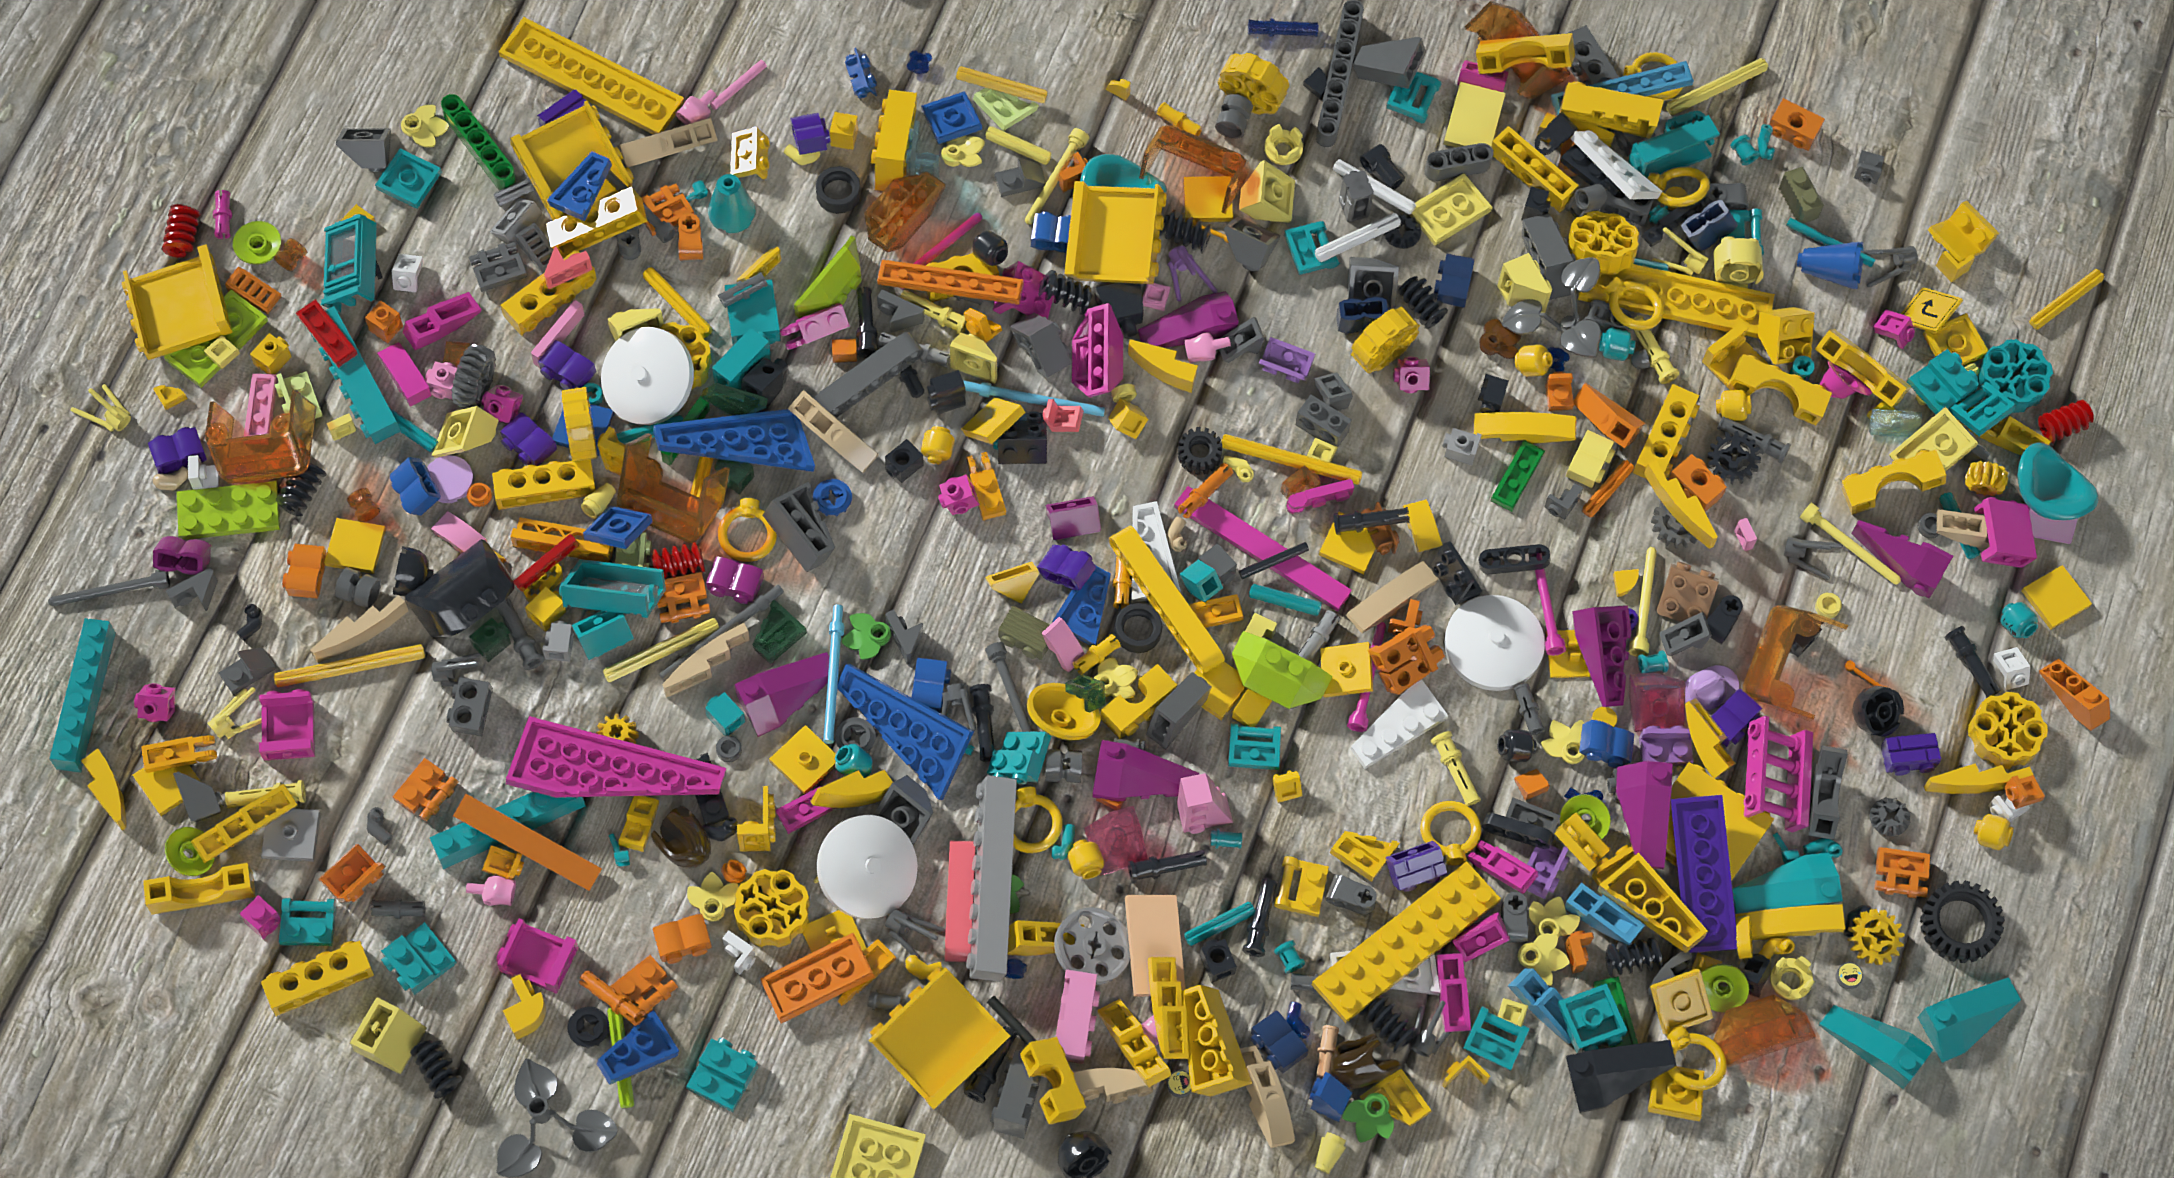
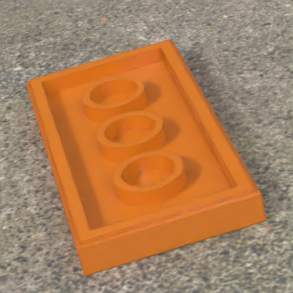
M853 932L760 978L778 1020L782 1024L875 978Z

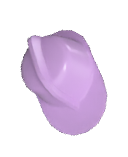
M1714 665L1697 672L1686 680L1683 686V697L1686 703L1697 698L1705 710L1708 711L1724 704L1739 689V680L1731 669L1725 666Z

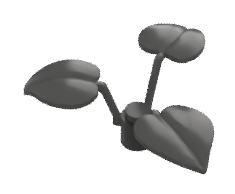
M1590 257L1573 261L1562 272V283L1565 287L1572 288L1573 316L1567 315L1561 320V323H1558L1546 313H1541L1542 305L1539 301L1526 299L1516 303L1508 310L1503 319L1502 326L1515 334L1527 335L1536 331L1541 325V318H1545L1558 331H1563L1560 341L1567 351L1579 356L1596 358L1601 330L1594 321L1582 320L1579 322L1580 317L1578 315L1575 293L1576 290L1588 292L1596 285L1600 275V264L1597 258Z
M526 1058L518 1071L514 1093L517 1101L522 1106L527 1107V1111L532 1117L529 1121L531 1125L530 1139L528 1140L522 1134L507 1137L498 1149L496 1172L500 1176L509 1178L524 1176L532 1172L539 1165L542 1158V1150L533 1144L535 1141L536 1124H544L551 1117H554L568 1128L575 1130L572 1135L573 1143L579 1150L584 1152H595L602 1149L617 1136L618 1128L608 1115L598 1110L590 1109L580 1112L576 1118V1125L571 1124L558 1115L547 1102L548 1099L554 1096L558 1087L555 1074L547 1067Z

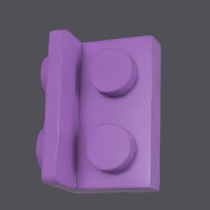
M1649 726L1642 730L1639 737L1641 762L1673 763L1672 766H1686L1688 762L1693 763L1689 728L1674 726L1671 729H1661L1659 726Z

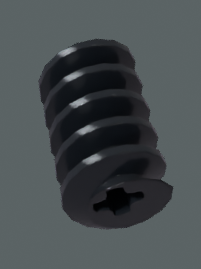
M1173 209L1170 214L1165 216L1163 230H1160L1159 236H1162L1166 231V239L1170 240L1174 236L1175 243H1179L1183 239V246L1188 247L1192 242V250L1195 251L1201 246V253L1203 254L1210 240L1211 224H1208L1203 229L1201 220L1196 225H1193V217L1184 221V213L1176 218V210Z
M1050 270L1044 276L1038 291V296L1046 292L1045 300L1047 301L1053 295L1054 304H1058L1062 299V307L1064 308L1071 303V311L1073 312L1079 306L1080 315L1086 312L1092 298L1089 285L1083 286L1082 282H1074L1073 278H1066L1061 273L1057 275V272L1054 270Z
M1414 276L1400 286L1398 293L1403 296V300L1406 303H1409L1408 307L1414 311V315L1419 318V322L1425 325L1424 329H1428L1439 323L1448 313V309H1439L1443 302L1441 300L1434 302L1438 295L1436 293L1429 295L1433 289L1431 286L1423 287L1427 280L1425 278L1418 280V277Z
M300 461L295 465L296 470L291 472V478L287 479L286 486H283L281 494L276 498L281 508L298 517L303 516L298 509L306 510L308 507L303 500L311 502L313 499L308 492H317L313 484L321 485L322 483L317 476L325 477L327 475L320 467L309 462Z
M1652 937L1648 938L1647 943L1644 939H1639L1637 944L1633 941L1627 946L1622 942H1619L1617 947L1614 944H1608L1605 956L1606 967L1611 977L1613 969H1616L1618 974L1622 975L1624 967L1627 968L1629 974L1633 973V966H1636L1639 972H1643L1644 964L1647 965L1649 971L1653 970L1654 963H1657L1659 969L1663 967L1660 947Z
M1386 995L1381 998L1378 997L1361 1011L1360 1015L1368 1014L1366 1017L1367 1023L1375 1021L1372 1029L1374 1031L1381 1030L1379 1037L1382 1039L1389 1037L1386 1044L1389 1047L1396 1045L1393 1049V1052L1396 1054L1412 1041L1416 1027L1406 1028L1409 1019L1399 1021L1402 1012L1392 1013L1395 1004L1392 1003L1386 1006L1385 1003L1388 999Z
M426 1040L414 1046L410 1053L415 1057L416 1065L420 1066L419 1070L421 1074H424L425 1082L429 1083L430 1091L434 1092V1098L439 1099L450 1094L457 1087V1084L461 1082L462 1077L452 1076L458 1070L456 1067L448 1068L453 1062L451 1058L443 1060L448 1051L447 1049L438 1050L443 1045L442 1040L436 1042Z

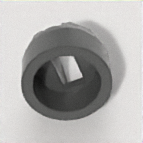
M1646 349L1638 350L1632 355L1631 363L1635 368L1646 369L1650 367Z

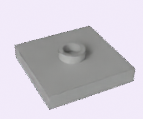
M291 809L265 826L261 853L262 859L314 862L320 811Z

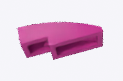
M467 292L427 308L426 314L405 321L403 334L416 351L457 330L481 313L482 309L472 295Z
M399 342L377 353L410 407L432 396L428 384Z
M1463 953L1436 955L1435 961L1440 987L1439 1003L1445 1001V1006L1441 1013L1444 1032L1471 1031Z

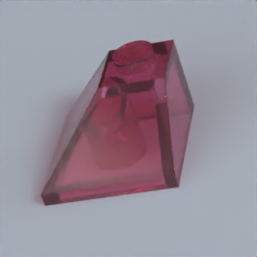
M1658 673L1629 674V701L1634 732H1642L1643 729L1649 726H1659L1661 729L1684 726L1685 681Z
M1134 806L1109 812L1084 828L1087 841L1097 843L1105 861L1099 876L1128 868V861L1131 860L1133 862L1148 860L1142 829Z

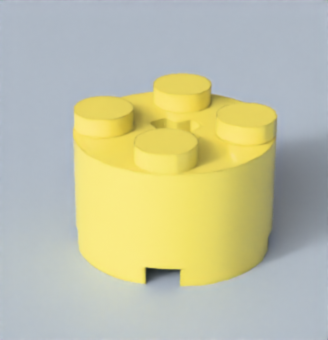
M1731 236L1724 237L1721 240V244L1715 248L1713 253L1715 280L1743 288H1748V284L1754 281L1755 285L1759 283L1763 278L1762 249L1759 241L1755 238L1735 239Z

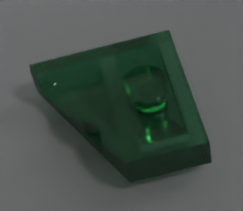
M719 383L703 389L701 395L702 399L732 416L756 413L766 408L768 402L766 397Z
M776 600L771 602V610L767 619L764 618L760 626L761 631L756 635L752 644L754 650L769 664H772L807 634L806 627Z

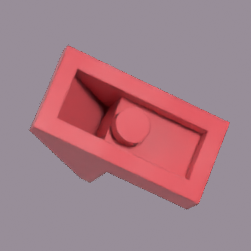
M555 246L544 273L547 288L551 289L591 271L592 265L586 251L575 253L568 259L563 260Z

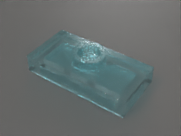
M1872 409L1869 433L1870 435L1910 437L1920 429L1922 414L1921 412Z

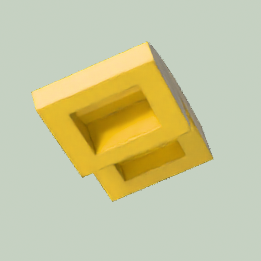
M1427 499L1403 505V508L1408 507L1409 514L1405 516H1410V523H1407L1408 529L1412 531L1417 553L1443 546Z
M646 796L633 797L627 812L626 823L619 838V846L644 852L659 806L658 799Z

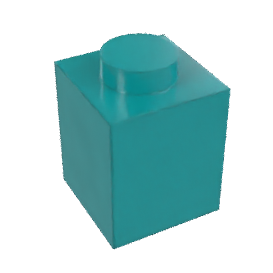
M1199 559L1180 573L1187 591L1203 602H1206L1223 589L1216 570Z
M725 692L719 697L716 695L711 698L705 707L707 718L724 736H729L745 723L744 712Z

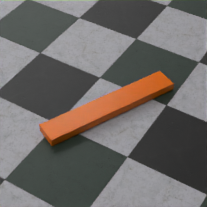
M882 259L877 283L878 285L1019 305L1024 280Z
M468 794L464 795L453 817L590 891L602 870L599 866Z

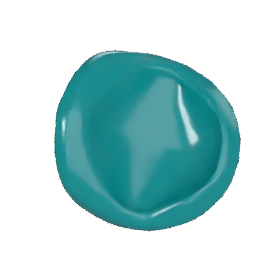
M1103 154L1090 159L1082 171L1080 180L1085 182L1087 186L1155 188V184H1159L1163 191L1167 193L1165 182L1136 163L1115 154Z
M2034 443L2025 449L2018 465V484L2025 503L2035 513L2051 520H2072L2090 513L2097 507L2099 499L2095 486L2083 474L2066 462L2052 447L2045 443Z

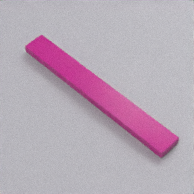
M1187 486L1174 503L1175 509L1178 510V506L1189 497V493L1193 490L1191 487ZM1210 499L1190 517L1257 561H1262L1287 550L1284 546ZM1299 556L1270 567L1271 570L1337 612L1352 592L1350 588Z

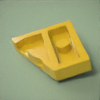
M1345 831L1331 848L1330 854L1372 882L1387 863L1386 857L1393 855L1400 843L1394 840L1391 843L1376 840L1377 837L1361 836L1354 832Z
M1402 1068L1360 1096L1361 1100H1365L1372 1093L1383 1094L1389 1101V1114L1391 1117L1409 1127L1432 1112ZM1374 1101L1372 1107L1380 1110L1381 1104L1378 1101Z

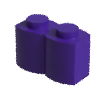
M819 113L790 118L792 133L799 155L828 150L827 144L831 143L825 118H820Z
M557 340L553 342L538 361L541 369L540 373L549 380L555 379L560 381L559 384L565 390L582 388L597 372L593 362Z
M522 412L500 431L503 446L509 451L514 450L519 454L518 458L526 466H540L557 450L555 441Z
M183 427L173 435H159L148 442L158 474H171L178 471L182 466L188 467V456L198 455L201 463L207 460L196 427Z
M1052 545L1037 566V569L1044 579L1079 591L1096 569V566L1092 561V556L1085 551H1073L1066 545Z
M1740 688L1711 716L1728 737L1721 742L1726 747L1731 743L1736 745L1745 736L1743 730L1749 726V722L1761 718L1759 714L1762 707Z

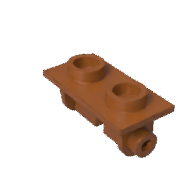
M1376 502L1374 510L1371 511L1370 508L1362 511V514L1386 511V509H1382L1380 503ZM1390 525L1366 528L1368 533L1375 530L1378 531V533L1370 536L1377 552L1385 555L1391 549L1393 554L1396 553L1400 543L1396 530H1392Z

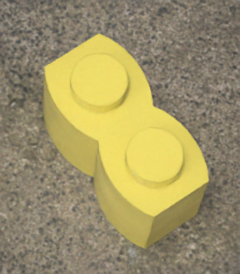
M1587 430L1568 468L1566 477L1590 488H1593L1595 482L1600 484L1606 472L1602 468L1605 462L1610 464L1616 450L1612 449L1614 441Z

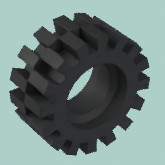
M1196 427L1195 432L1191 428L1188 430V434L1184 433L1179 441L1178 460L1179 462L1182 461L1181 466L1183 468L1188 467V472L1192 473V470H1196L1195 475H1200V471H1203L1204 475L1208 474L1209 469L1214 471L1215 467L1220 464L1223 448L1219 436L1216 437L1214 431L1211 434L1208 433L1209 428L1201 431V427ZM1196 444H1203L1208 447L1210 452L1206 457L1198 458L1193 456L1191 448Z

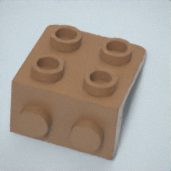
M1677 562V565L1671 563L1657 607V613L1682 622L1703 612L1707 619L1719 584V579L1715 578V573L1701 569V572L1691 570V565L1683 562Z

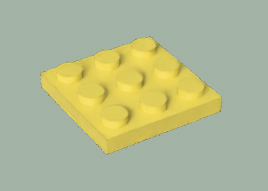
M849 1114L830 1178H914L926 1134Z

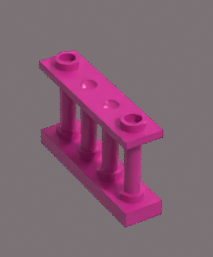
M1763 716L1749 722L1744 817L1749 818L1766 811L1784 817L1786 831L1793 833L1809 827L1814 732L1803 730L1790 737L1769 730L1768 716ZM1768 740L1787 746L1789 748L1788 760L1767 753ZM1767 764L1787 770V783L1766 777ZM1765 787L1785 793L1786 807L1766 801Z

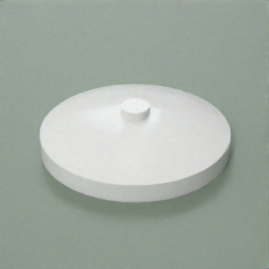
M654 327L638 328L620 337L607 353L601 373L603 394L610 408L622 419L639 425L659 424L673 417L687 401L694 379L693 362L683 342L670 332Z
M1486 595L1469 600L1455 611L1445 632L1444 646L1450 665L1463 680L1481 689L1502 691L1515 688L1532 677L1541 663L1545 639L1538 619L1526 606L1505 596Z
M874 815L849 818L836 825L822 842L817 858L819 884L829 902L844 914L861 919L886 916L902 906L914 888L917 878V857L914 847L906 833L886 818Z

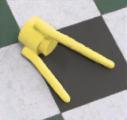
M1666 227L1663 228V231L1689 252L1684 261L1687 267L1653 258L1652 261L1666 263L1668 268L1682 271L1689 276L1693 272L1699 275L1709 258L1696 252Z
M105 384L102 385V388L115 406H111L92 388L88 391L107 409L104 414L106 421L74 407L71 408L72 412L104 426L110 432L114 429L117 431L123 430L131 420L130 412L121 405Z
M254 687L248 691L244 688L218 715L208 722V725L219 739L224 735L230 739L235 734L262 723V718L235 729L231 728L235 724L229 715L255 692L256 689Z

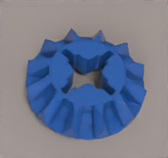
M828 479L816 486L813 492V500L818 503V511L824 513L826 517L828 515H835L837 517L840 513L846 512L847 508L851 505L852 493L848 485L843 481ZM830 491H832L835 497H839L836 499L835 505L830 500H826L829 499Z

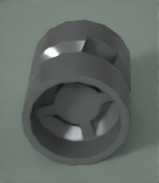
M1227 95L1224 98L1221 113L1215 124L1217 132L1231 139L1242 138L1247 128V119H1250L1253 110L1252 102L1241 95Z
M346 567L338 578L335 596L348 602L354 600L356 605L370 609L379 596L381 579L368 574L362 576L360 571Z
M1048 749L1045 781L1060 782L1064 778L1069 783H1081L1082 750H1068L1066 753H1063L1061 749ZM1063 762L1070 763V769L1062 770Z

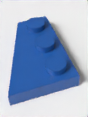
M591 152L547 199L549 206L585 221L612 166L610 159Z
M1096 566V569L1081 590L1072 589L1052 623L1058 617L1062 618L1077 639L1090 646H1096L1111 573Z
M652 1010L647 1015V1018L634 1026L628 1035L615 1043L598 1059L597 1066L608 1084L611 1085L677 1057L679 1050L656 1012Z

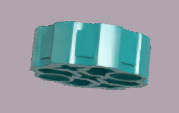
M2018 339L2005 340L1999 346L1991 347L1980 364L1981 369L1978 375L1979 386L1984 382L1990 383L2015 404V411L2012 413H2021L2031 406H2037L2043 400L2050 388L2049 383L2053 375V368L2051 363L2045 359L2043 351L2034 344L2022 343ZM1991 360H1995V361H1997L1999 364H1995V363H1993Z

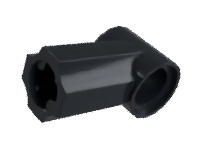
M1378 144L1360 156L1363 168L1369 174L1374 173L1382 184L1392 190L1399 188L1405 181V176L1391 161L1390 153L1384 145Z

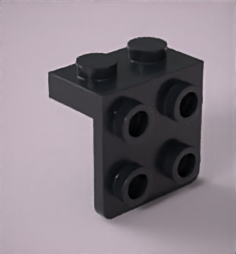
M1029 412L1023 414L998 438V464H1047V426L1043 419V413Z
M1445 542L1430 566L1434 575L1439 578L1444 586L1447 596L1452 599L1455 605L1480 596L1482 589L1452 542Z

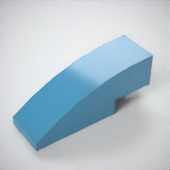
M1583 883L1578 886L1565 904L1567 911L1579 916L1580 920L1627 945H1630L1645 927V924L1603 894L1600 897Z
M1525 968L1508 987L1524 1005H1528V1009L1567 1044H1570L1572 1041L1567 1032L1568 1027L1558 1006V1001L1564 998L1555 988H1550L1534 968Z

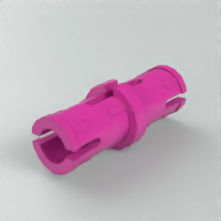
M220 190L215 192V210L213 211L215 219L214 235L218 239H223V233H225V239L230 237V219H232V212L230 210L231 193L227 190H222V196H220Z

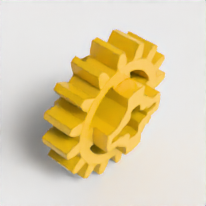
M1871 909L1869 913L1867 911L1861 912V918L1853 919L1856 926L1848 928L1853 933V936L1847 939L1854 942L1850 950H1858L1859 953L1856 958H1865V964H1872L1874 962L1875 965H1883V961L1885 963L1892 962L1891 956L1900 955L1896 948L1904 947L1899 938L1904 937L1905 933L1898 932L1902 924H1894L1896 916L1889 915L1887 917L1886 910H1880L1879 913L1877 909ZM1874 920V922H1871L1870 927L1865 928L1868 922ZM1882 947H1888L1883 953L1878 954L1882 951Z

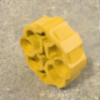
M1251 53L1232 54L1219 74L1220 78L1217 81L1219 88L1226 95L1237 94L1249 99L1253 104L1252 113L1258 115L1262 113L1271 115L1276 113L1286 97L1290 86L1288 79L1281 74L1278 67Z
M1591 211L1583 217H1577L1573 221L1568 237V250L1570 254H1574L1576 260L1590 257L1597 258L1600 264V273L1606 275L1619 274L1621 270L1630 268L1635 261L1639 245V232L1635 226L1630 225L1624 217L1618 214Z
M1404 307L1393 308L1364 329L1363 333L1355 340L1351 347V356L1367 373L1378 372L1399 358L1407 350L1409 345L1417 338L1420 325Z
M676 322L663 324L659 329L670 332L679 338L690 353L694 368L691 390L696 387H702L709 378L708 372L712 365L709 342L705 341L701 336L700 330L692 325L684 326ZM688 339H693V340H695V341L692 342V343H686V342H685V341L688 340Z
M587 388L562 390L564 418L572 461L596 459L597 447Z
M2005 692L2003 695L1989 696L1980 704L1975 716L1969 723L1968 736L1974 743V751L1982 760H1988L1994 763L1996 767L2003 765L2004 769H2010L2016 765L2025 766L2034 759L2047 737L2048 727L2042 719V710L2034 701L2022 698L2019 693ZM1978 724H1983L1987 730H1982ZM2028 731L2035 732L2037 737L2031 736Z
M759 870L753 873L748 881L741 883L736 891L734 914L737 926L740 931H743L749 937L750 942L757 946L774 945L780 948L789 945L793 938L801 934L809 923L810 903L807 890L788 871ZM781 882L790 884L786 890H780L777 886ZM758 887L762 888L763 894L759 893ZM773 905H775L777 908H773L771 911H768L767 907L772 908ZM799 914L800 920L795 919V921L791 924V918L794 919ZM781 922L785 924L786 928L783 929ZM761 926L767 929L762 935L754 933V930Z

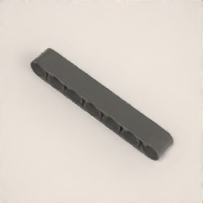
M1348 0L1345 2L1341 14L1316 133V141L1322 147H1331L1337 141L1364 12V6L1358 0Z

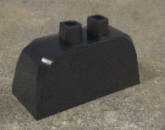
M481 539L407 594L405 601L431 637H451L470 627L503 602L514 590V579L490 545Z

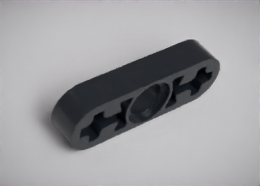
M1542 544L1487 549L1480 553L1478 561L1480 570L1483 573L1500 574L1544 569L1550 564L1551 556L1548 547ZM1537 553H1542V560H1537ZM1516 554L1522 559L1518 564H1511L1508 562L1509 556ZM1525 554H1528L1529 562H1526ZM1501 556H1503L1504 565H1501ZM1488 558H1492L1493 563L1490 566L1487 564Z
M1487 813L1482 823V828L1491 834L1542 849H1549L1555 837L1546 828L1495 813Z

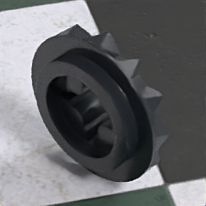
M1405 213L1398 215L1401 220L1399 227L1384 233L1386 241L1399 249H1407L1416 245L1422 233L1421 225L1417 223L1415 217L1411 218ZM1405 225L1406 232L1402 238L1398 229Z
M596 1007L578 1009L570 1017L567 1026L570 1039L577 1046L588 1049L593 1046H599L604 1039H607L610 1029L606 1014ZM584 1019L590 1025L596 1024L593 1027V1036L588 1031L582 1032L585 1029Z

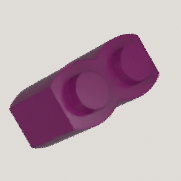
M166 536L160 539L153 550V567L166 572L179 570L185 574L197 575L205 570L211 560V544L197 539L185 541L179 537Z
M716 557L706 585L710 593L716 597L731 596L740 604L754 603L753 600L757 598L764 579V573L758 567L738 563L724 557Z

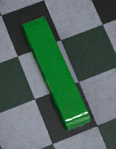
M455 94L443 97L441 108L445 121L496 188L502 190L515 184L516 177L512 164L462 99ZM495 158L493 161H487L488 159ZM503 175H508L506 178H500Z

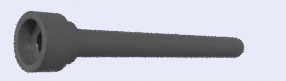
M610 170L606 179L619 192L628 189ZM643 203L647 220L655 227L656 236L663 243L672 240L677 233V229L670 222L661 221Z
M155 570V573H151L149 577L53 596L49 598L48 603L50 606H58L150 586L158 587L159 589L170 588V578L168 572Z
M1003 642L993 643L985 648L989 660H992V663H996L1022 732H1033L1005 661V654L1007 653Z

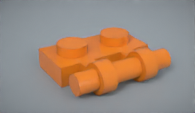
M676 183L669 187L665 185L660 188L659 192L650 196L645 195L641 197L643 203L661 221L670 222L673 226L678 224L679 218L683 214H694L683 193L676 197L673 196L680 192ZM662 200H665V202L657 206L654 205ZM647 220L644 224L653 237L656 235L655 227Z
M702 572L665 579L666 591L657 605L658 608L668 606L669 612L659 613L661 623L671 621L673 624L678 623L680 619L690 617L698 619L701 618V615L710 614L709 604L698 605V600L707 598ZM686 602L691 604L689 608L676 610V604Z
M424 758L393 795V800L413 814L421 806L424 810L419 814V817L427 822L432 815H436L439 812V806L447 797L450 798L455 792L453 789L459 781L451 776L446 783L441 782L446 776L445 771ZM436 789L438 793L431 801L427 800V797Z
M1879 847L1877 850L1876 874L1885 875L1886 881L1876 880L1874 889L1876 891H1883L1886 895L1897 893L1905 894L1908 898H1916L1917 896L1927 897L1928 888L1918 886V881H1927L1929 879L1930 854ZM1896 877L1909 879L1908 885L1895 883Z
M651 955L610 986L619 994L628 996L630 1002H635L638 1008L645 1012L646 1016L659 1002L669 999L671 993L678 988L673 980H670L665 985L661 984V981L667 977V973ZM654 988L656 992L646 1000L642 998L644 994Z

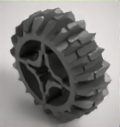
M475 344L470 345L464 351L454 373L455 378L451 389L454 404L463 409L481 406L482 398L485 392L489 391L493 382V375L495 374L496 357L494 351L486 346Z

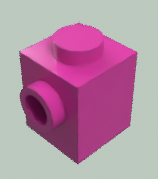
M259 895L240 913L245 924L263 940L274 932L281 923L277 911Z

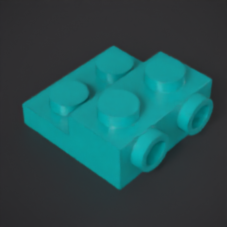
M1948 349L1930 360L1926 367L1907 380V383L1912 386L1911 388L1935 415L1945 407L1949 409L1954 404H1959L1975 393L1979 386L1978 377L1972 370L1967 371L1962 365L1961 357L1956 352L1951 353Z
M1007 732L1002 749L993 751L987 774L1017 779L1016 783L1019 784L1038 782L1052 736L1046 732Z
M425 922L406 937L401 935L381 950L384 956L381 959L382 963L389 972L395 970L399 975L396 980L405 991L410 989L414 995L457 964L456 960Z
M1607 983L1558 1001L1559 1009L1568 1027L1567 1032L1576 1053L1599 1049L1598 1046L1606 1043L1609 1047L1623 1042L1622 1037L1626 1035L1627 1029Z
M719 1037L718 1041L711 1038L698 1060L699 1065L686 1087L705 1099L734 1112L758 1069V1062L754 1060L756 1056L745 1049H742L741 1052L732 1049L733 1044L728 1040Z

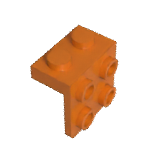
M356 844L318 880L339 902H355L363 895L364 890L362 888L369 883L374 884L384 875L382 870L385 868V865L383 863H376L359 844Z

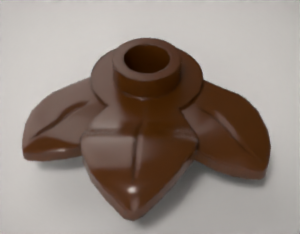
M1499 319L1488 321L1483 328L1484 334L1479 339L1481 351L1487 355H1495L1497 353L1506 359L1515 358L1519 352L1515 345L1520 341L1522 335L1515 334L1503 327Z

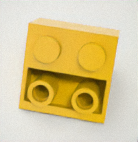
M1791 307L1759 313L1758 337L1773 364L1791 363L1799 356L1811 358L1815 312Z

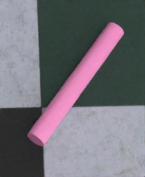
M763 60L757 62L712 100L710 106L717 110L767 67L766 63Z

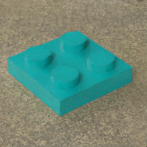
M400 148L375 184L376 190L418 209L441 175L442 170L440 167Z

